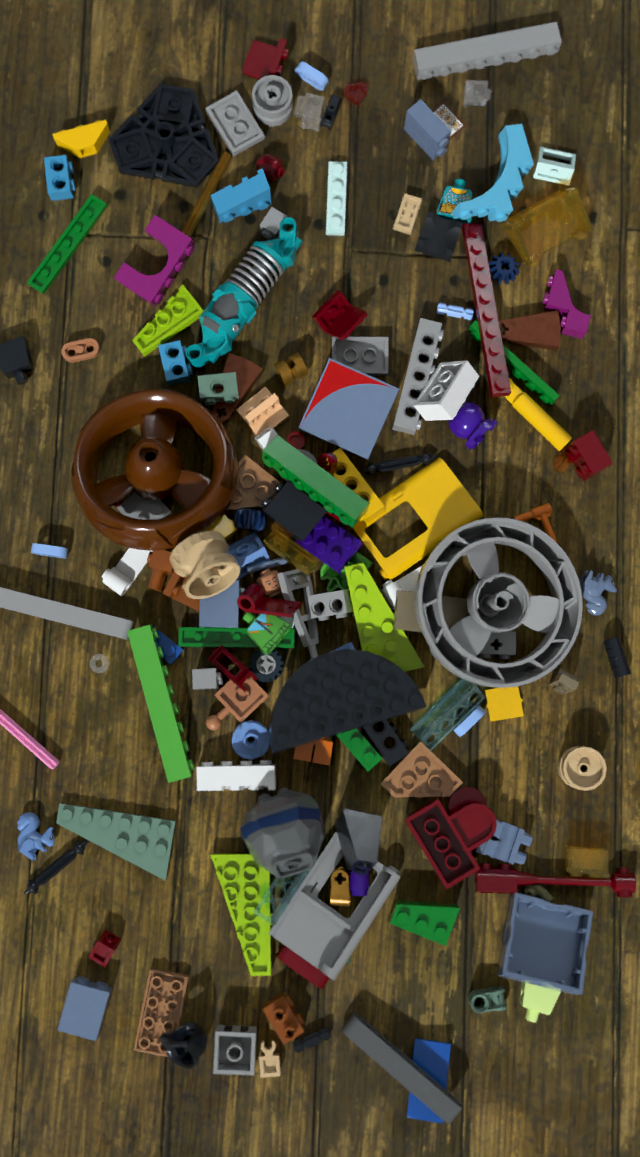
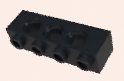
M382 721L384 727L379 732L373 729V724L363 727L389 767L409 754L406 750L409 746L403 738H398L396 735L398 730L393 722ZM386 737H392L395 741L391 748H387L384 745Z

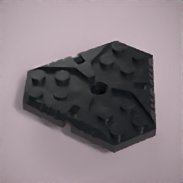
M160 84L137 108L138 114L136 116L132 114L108 139L120 174L144 177L151 180L158 178L162 179V182L197 188L219 162L208 128L205 129L206 123L194 89Z

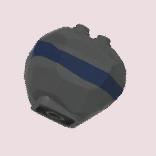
M288 788L279 789L277 795L273 797L269 794L260 795L257 803L246 813L240 827L244 842L254 861L277 878H285L312 869L325 837L324 823L319 806L315 800L305 793L289 791Z

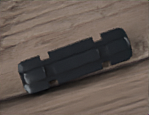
M324 1027L320 1029V1032L315 1031L302 1037V1040L299 1038L293 1041L294 1050L296 1053L304 1051L305 1047L308 1049L322 1043L321 1040L323 1039L324 1041L330 1039L331 1033L329 1028Z

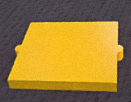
M519 686L485 690L487 701L485 707L488 708L490 722L524 716L521 703L523 699L520 697Z

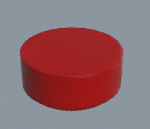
M295 431L288 435L286 441L296 449L304 448L305 437L302 433Z

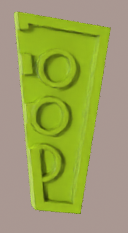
M183 284L179 288V292L167 301L168 304L155 314L156 317L151 323H147L132 340L144 357L158 348V345H162L199 319L200 314L203 312V309Z

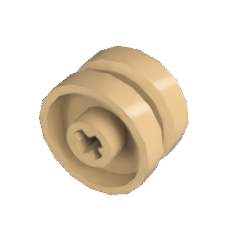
M582 746L570 747L562 753L558 760L559 776L565 784L572 788L584 791L592 790L598 787L606 777L607 767L605 760L593 748Z

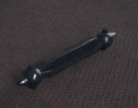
M423 452L421 456H408L379 462L376 465L369 462L361 471L373 476L376 471L386 472L417 466L421 463L429 465L436 458V455Z
M75 841L73 849L67 850L36 877L35 881L31 879L28 881L27 889L24 893L37 894L39 886L45 885L70 864L77 854H84L85 846L88 842Z

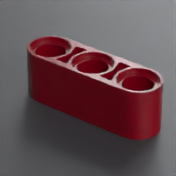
M284 944L276 954L280 961L320 989H323L330 977Z

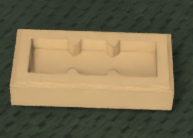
M404 193L393 230L411 235L422 198Z

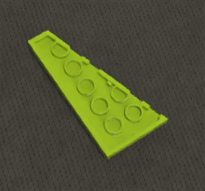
M250 853L211 854L210 856L235 925L250 975L271 976V935L268 934L271 930L270 872L258 865Z

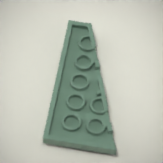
M59 803L57 824L165 881L167 880L176 825L175 820Z

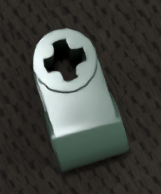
M492 986L473 990L467 997L468 1004L477 1013L503 1011L508 1008L504 999V986ZM477 997H482L480 1005H474V1000Z

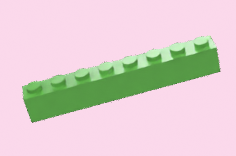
M151 624L127 631L168 783L191 777L192 771H195L193 760H189L187 752H190L187 740H183L182 733H185L182 721L179 722L177 718L179 708L177 703H173V686L168 684L167 681L169 676L167 665L163 666L161 658L164 657L162 647H158L156 639H159L157 628H153Z

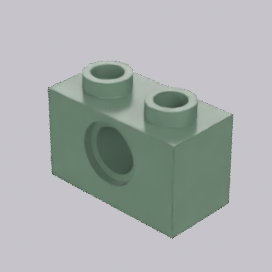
M236 372L198 376L201 404L214 405L216 402L233 403L235 400H239ZM216 387L224 388L220 393L214 392Z

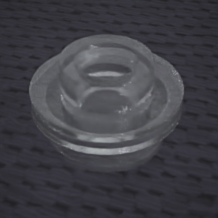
M96 654L90 660V668L96 673H103L109 668V659L103 654ZM98 660L102 661L101 667L96 666Z

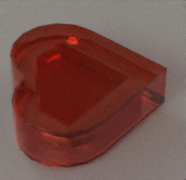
M359 82L356 85L348 84L344 88L345 98L357 106L361 104L368 93V87L363 82Z

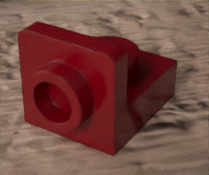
M104 930L88 958L106 967L121 939L115 934Z

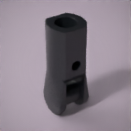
M331 95L321 119L320 127L325 126L332 130L342 103L341 97Z

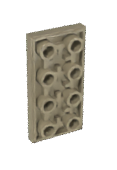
M396 590L393 629L422 632L415 617V592ZM442 596V611L448 629L461 619L469 616L467 599Z

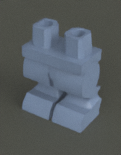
M496 819L497 827L493 836L498 838V840L490 839L473 849L477 853L488 854L492 858L513 865L514 862L524 864L527 854L518 850L520 844L530 846L533 836L526 833L522 828Z

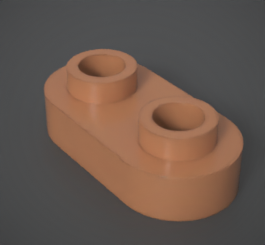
M87 338L66 343L62 347L61 353L66 361L74 363L97 357L100 347L96 340ZM93 347L94 349L92 352H88V348ZM75 351L74 356H69L70 352Z

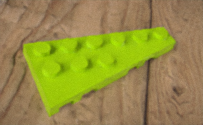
M364 563L344 566L362 651L380 655L399 666L404 672L423 668V663L404 631L393 629L394 614Z

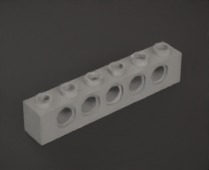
M420 318L392 430L412 435L415 434L416 430H420L422 419H419L420 413L413 406L418 398H412L410 393L415 391L420 395L428 383L429 376H432L435 366L432 363L433 359H437L440 348L436 346L438 341H442L444 330H441L442 323ZM430 339L432 344L427 345L423 340ZM425 356L428 362H421L419 357ZM421 374L424 379L417 380L414 375ZM407 409H412L415 412V415L408 416L405 413V411Z

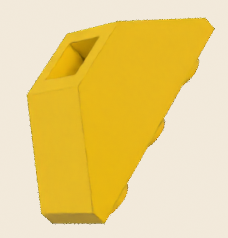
M97 120L92 124L79 125L69 130H60L53 134V138L58 147L78 158H83L99 152L110 134L107 120Z

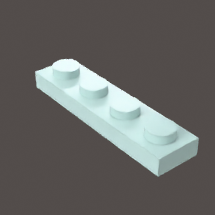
M329 161L326 235L344 236L347 162Z

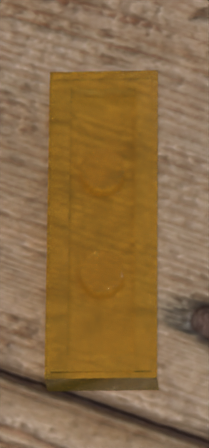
M277 529L263 541L265 546L307 576L320 564L321 560Z

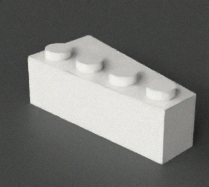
M260 760V764H252V761H240V765H233V761H223L221 765H213V762H201V766H197V791L244 790V788L249 790L276 789V764H272V760Z

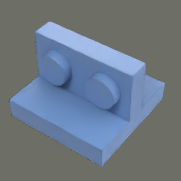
M256 532L229 545L228 554L235 557L240 567V574L237 579L248 574L247 566L270 560Z

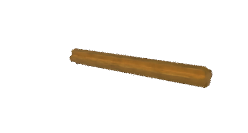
M223 152L220 156L219 162L215 166L181 231L190 238L211 199V195L214 194L232 159L231 155L227 152Z

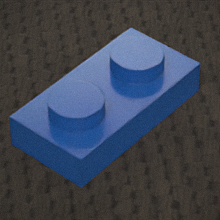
M157 629L159 639H156L158 647H162L163 659L172 665L184 649L178 647L175 642Z

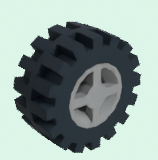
M258 649L249 660L250 671L261 682L274 681L283 672V658L275 649L268 657Z

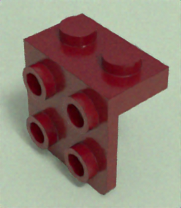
M280 38L277 47L256 40L253 41L242 69L243 74L256 79L270 75L281 77L284 61L288 59L290 49L287 48V40Z
M337 290L314 313L312 318L324 333L344 340L364 321L367 313L365 310L350 305L343 293Z

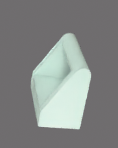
M540 147L533 178L569 186L575 169L576 154ZM545 155L570 161V164L547 160L542 157Z

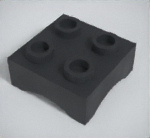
M428 211L415 251L450 262L463 222L445 219Z

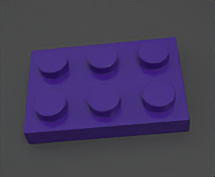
M325 516L321 518L303 541H295L298 546L337 573L343 570L344 566H346L363 544L359 539Z

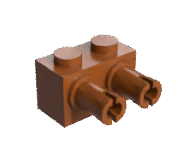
M153 550V552H149L147 562L151 570H153L148 585L151 589L162 592L166 576L173 574L174 569L170 563L172 552L166 550Z
M284 991L263 1004V1011L283 1045L303 1033L305 1024L301 1013L297 1014L294 1010L295 1004L291 996H286Z

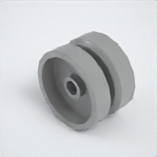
M270 75L259 79L252 91L254 114L258 121L264 125L280 126L287 122L293 111L292 88L280 76Z

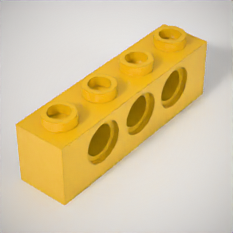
M339 448L333 452L338 461L333 477L347 487L350 484L356 485V489L352 491L370 503L367 512L359 520L360 522L363 520L367 525L385 512V506L343 450ZM339 470L346 471L345 474L341 476L336 474Z

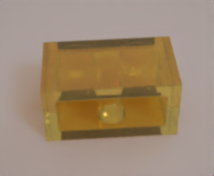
M565 846L564 870L570 872V876H582V873H588L590 877L601 878L602 874L608 875V850L595 847Z

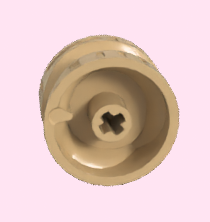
M204 531L186 538L174 548L170 555V563L175 573L179 576L187 577L182 587L189 598L205 599L217 595L229 588L239 577L240 567L235 557L228 554L229 546L224 536L217 531Z

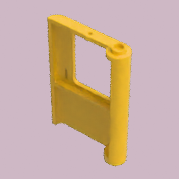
M439 457L379 498L385 506V512L367 525L363 520L361 522L358 521L352 529L379 565L380 570L378 572L384 580H392L430 554L448 534L465 524L479 520L484 515L451 469ZM403 502H408L427 526V531L391 556L385 558L366 534L365 529Z

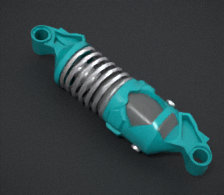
M286 217L281 220L279 238L268 241H255L251 245L250 251L247 252V257H243V262L238 263L239 268L234 269L235 274H230L231 279H227L223 285H218L212 293V300L199 316L203 342L190 345L186 350V356L194 367H202L209 362L215 363L220 355L232 350V342L243 327L251 323L257 315L256 310L259 304L262 303V298H265L266 293L270 292V287H273L274 282L278 281V276H281L287 268L294 265L296 251L303 242L299 239V231L293 218ZM200 354L197 358H193L194 355Z

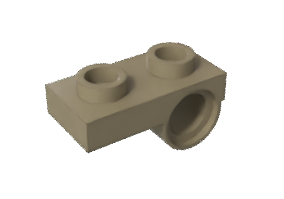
M559 667L549 685L553 687L555 692L567 694L575 691L579 682L576 681V676Z

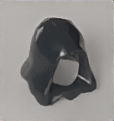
M187 1022L175 1030L161 1034L159 1039L166 1048L167 1056L172 1062L178 1066L193 1069L206 1049L208 1037L204 1029L194 1022Z

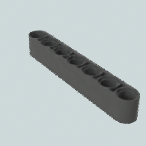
M354 1012L341 1028L342 1032L446 1123L450 1124L461 1111L463 1106L459 1100L359 1014Z

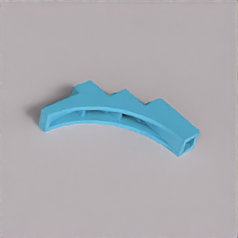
M522 124L507 125L500 132L498 138L501 148V163L494 185L483 195L473 200L459 203L452 211L454 219L461 218L465 220L472 216H488L489 221L497 220V222H502L512 213L513 207L510 199L517 197L518 193L524 188L521 176L528 174V171L534 165Z

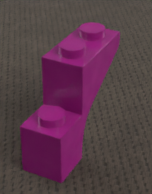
M556 269L547 281L549 291L545 292L543 297L544 311L558 310L559 315H562L560 326L562 327L561 334L583 339L587 333L591 315L584 314L574 307L564 273Z

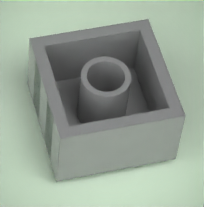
M217 1025L215 1031L213 1074L254 1075L257 1026Z

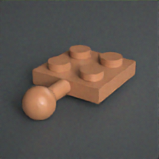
M251 676L242 684L248 689L246 692L240 689L232 680H229L215 694V697L225 707L217 715L209 716L206 720V726L210 730L219 729L221 720L230 712L242 723L269 695Z

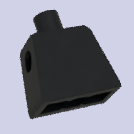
M24 336L0 344V368L8 379L15 377L18 385L27 383L26 373L33 370L29 343Z

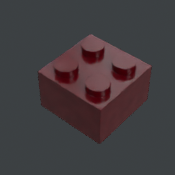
M594 430L574 440L565 449L567 459L573 462L576 467L575 472L580 479L582 478L584 482L613 464Z

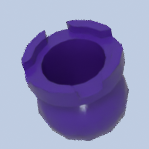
M464 402L453 420H448L451 432L461 439H467L465 446L469 450L478 446L485 439L482 435L488 430L492 431L497 424L492 418L485 420V413L480 406L473 402Z

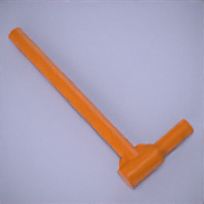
M549 503L513 517L514 520L522 522L532 518L538 521L541 520L545 533L558 544L548 519L552 513Z

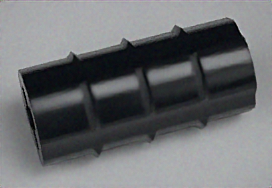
M620 637L603 641L614 678L631 674L623 648L624 645H622Z

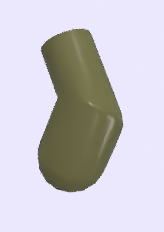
M541 884L529 885L524 888V895L539 896L547 902L553 899V896Z

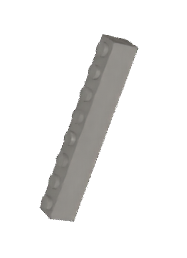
M557 22L415 49L413 64L417 80H428L435 76H447L455 72L463 73L470 69H482L491 65L499 66L506 62H518L526 58L534 59L546 54L553 55L559 51L562 41Z

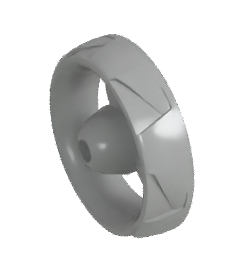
M486 518L465 524L448 534L437 544L418 575L414 593V610L419 628L430 647L431 654L443 667L457 677L474 684L494 688H508L536 681L547 675L563 661L572 648L579 632L582 619V592L578 576L569 557L549 535L519 520ZM494 544L512 547L529 557L544 575L551 596H529L526 587L517 577L499 572L498 554ZM466 552L468 560L479 580L473 584L468 593L467 609L469 616L461 619L448 629L442 611L443 585L452 565ZM521 624L537 632L546 633L534 651L515 662L506 664L492 663L476 657L487 644L491 633L510 631Z

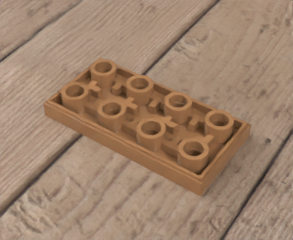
M150 968L134 1045L135 1051L168 1057L166 1048L162 1045L159 1038L161 1034L179 1028L189 975Z

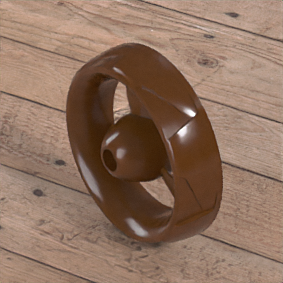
M160 388L129 393L99 408L88 419L79 433L71 470L75 498L90 524L103 536L117 544L128 548L149 551L175 548L186 538L200 532L209 531L229 508L235 495L239 475L238 460L233 441L219 417L213 416L202 404L175 390ZM177 423L196 432L210 448L214 465L211 480L202 474L185 470L179 451L172 445L176 435ZM140 424L143 439L138 440L130 448L124 465L125 474L97 483L98 466L109 444L122 432ZM134 491L140 497L148 500H161L172 495L185 509L169 517L145 520L125 516L110 506Z

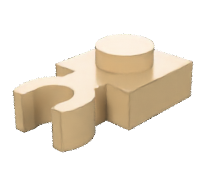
M272 1039V1046L269 1048L265 1046L264 1040L261 1041V1050L265 1053L259 1055L261 1078L281 1076L279 1053H273L276 1048L275 1039Z

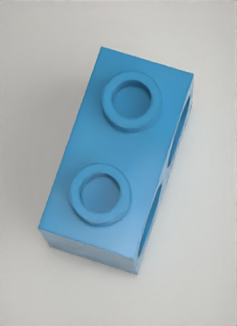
M66 155L44 157L47 191L51 200L74 198L73 191H76L74 179L71 177V173H74L73 163L69 162ZM59 167H63L62 170L56 171Z
M180 340L158 345L168 386L189 382V375H192L190 363L186 364V345L182 346ZM171 352H179L176 357H170ZM176 369L183 370L180 375H175L174 371Z

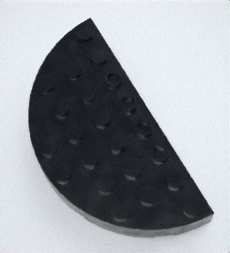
M348 649L328 652L302 665L292 674L279 692L271 712L269 728L272 754L422 710L427 706L413 680L390 660L361 650Z

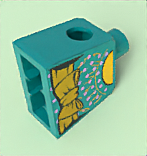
M456 179L454 187L446 186L436 215L445 219L460 221L463 224L471 222L472 217L465 220L461 218L454 219L452 211L459 203L472 200V191L465 189L466 182L464 180Z

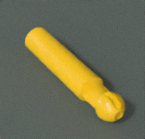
M509 378L511 394L504 397L542 436L560 451L572 437Z

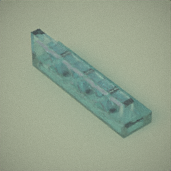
M461 679L410 730L432 751L486 697L476 684ZM476 692L478 696L473 701H470V697ZM460 707H463L462 711L458 715H456V711ZM446 721H449L448 725L445 728H442V725ZM435 734V738L428 743L426 740Z
M310 870L295 874L294 879L289 882H285L284 878H281L282 883L277 884L280 878L276 877L253 913L270 925L275 926ZM282 885L283 896L273 899L272 890L274 887ZM271 902L273 911L268 918L259 910L263 904Z

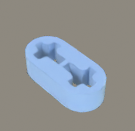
M300 62L295 69V73L300 79L322 91L328 84V79L323 73L305 62Z
M32 543L31 553L67 559L68 549Z
M480 705L476 706L453 731L459 737L463 736L486 711Z

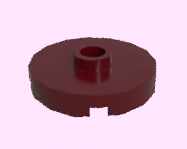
M473 787L458 788L448 800L449 814L464 807L466 803H482L487 806L483 794Z

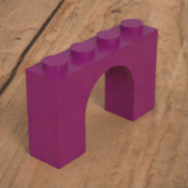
M156 215L153 216L145 232L167 248L168 261L164 269L155 275H144L123 263L114 277L118 283L154 307L162 301L163 293L172 286L174 276L183 269L187 256H191L195 249V243L190 237Z

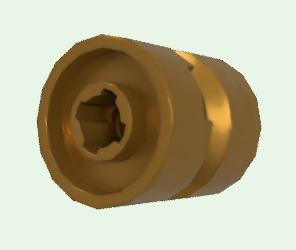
M298 352L289 356L287 361L281 360L274 364L284 386L294 382L296 377L300 379L308 375L307 367Z

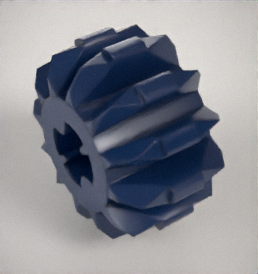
M502 252L499 253V256H493L492 261L489 262L490 275H493L492 281L498 279V285L502 281H504L505 285L509 283V280L515 281L516 276L520 272L518 269L520 263L515 262L516 256L510 258V252L506 256Z
M238 509L234 515V526L240 530L261 532L266 526V515L259 510Z

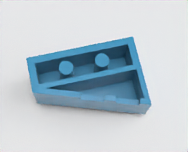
M263 168L257 171L258 175L250 179L247 176L242 178V183L237 186L229 185L211 195L212 204L220 223L230 222L235 217L247 216L252 211L264 210L271 205L270 187Z

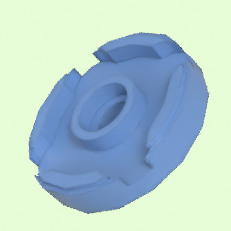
M249 720L237 725L232 733L231 741L237 755L244 759L252 760L266 753L270 745V736L263 724L258 721ZM252 736L254 737V740L252 742L247 741V738Z

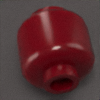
M271 154L261 156L257 162V171L263 168L266 179L270 182H276L285 173L282 159Z

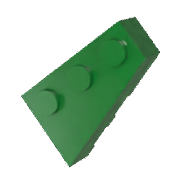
M395 900L388 920L392 925L446 946L460 907L457 904Z

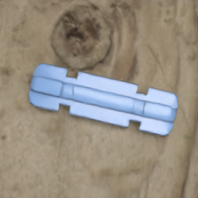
M439 303L437 306L438 314L444 315L446 313L447 316L464 317V319L471 320L474 310L471 308L464 309V307L450 304L446 306L445 303Z

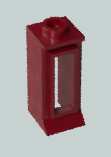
M222 645L215 649L208 658L210 662L244 692L248 689L242 684L249 676L255 681L258 679L252 671ZM227 657L242 669L236 677L221 665Z

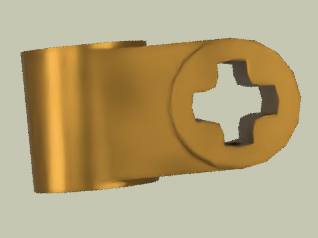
M339 866L333 870L331 876L330 906H350L349 871L347 868ZM338 873H342V881H339Z

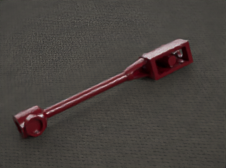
M482 863L480 864V870L475 872V893L513 894L517 893V886H532L535 884L610 886L612 891L616 893V897L621 898L633 897L632 893L636 891V877L634 873H629V868H617V872H613L610 878L535 876L534 874L511 869L510 864H499V868H492L491 864Z

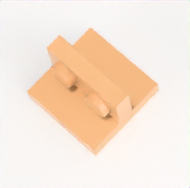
M266 387L236 409L256 436L268 427L275 429L289 418V414L280 405L279 398L275 393L271 394Z

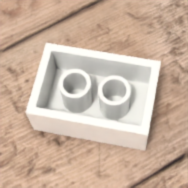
M467 360L440 363L413 406L425 421L453 420L469 392L475 386L479 375Z

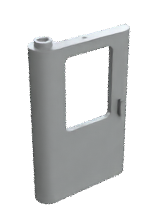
M335 832L315 862L314 867L310 870L268 933L334 981L401 878L398 875L400 871L391 865L386 867L377 861V864L373 867L377 871V876L370 885L369 891H367L368 896H363L349 918H345L318 898V893L343 857L337 832Z

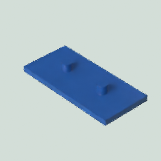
M415 1038L413 1062L446 1089L451 1043ZM409 1091L407 1118L443 1123V1120Z

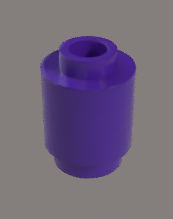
M349 871V886L352 896H368L369 872L365 873V875H357L353 871Z

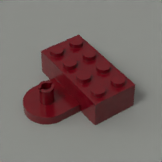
M438 797L404 816L405 822L446 889L480 870V866L471 851L490 840L497 827L496 817L488 806L482 803H470L449 815Z

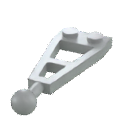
M308 567L279 573L277 575L285 600L295 601L291 590L300 588L304 590L306 615L301 616L298 609L292 616L303 646H308L310 657L313 659L318 656L315 644L319 643L317 620L316 618L311 619L308 596L313 595V586ZM304 621H307L308 623V631L306 629Z

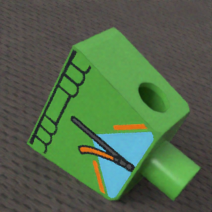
M247 612L243 617L250 624L246 630L247 634L267 657L291 630L289 623L275 615L260 614L257 616L255 613Z

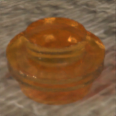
M567 455L558 456L553 463L554 471L563 473L567 470L571 463Z

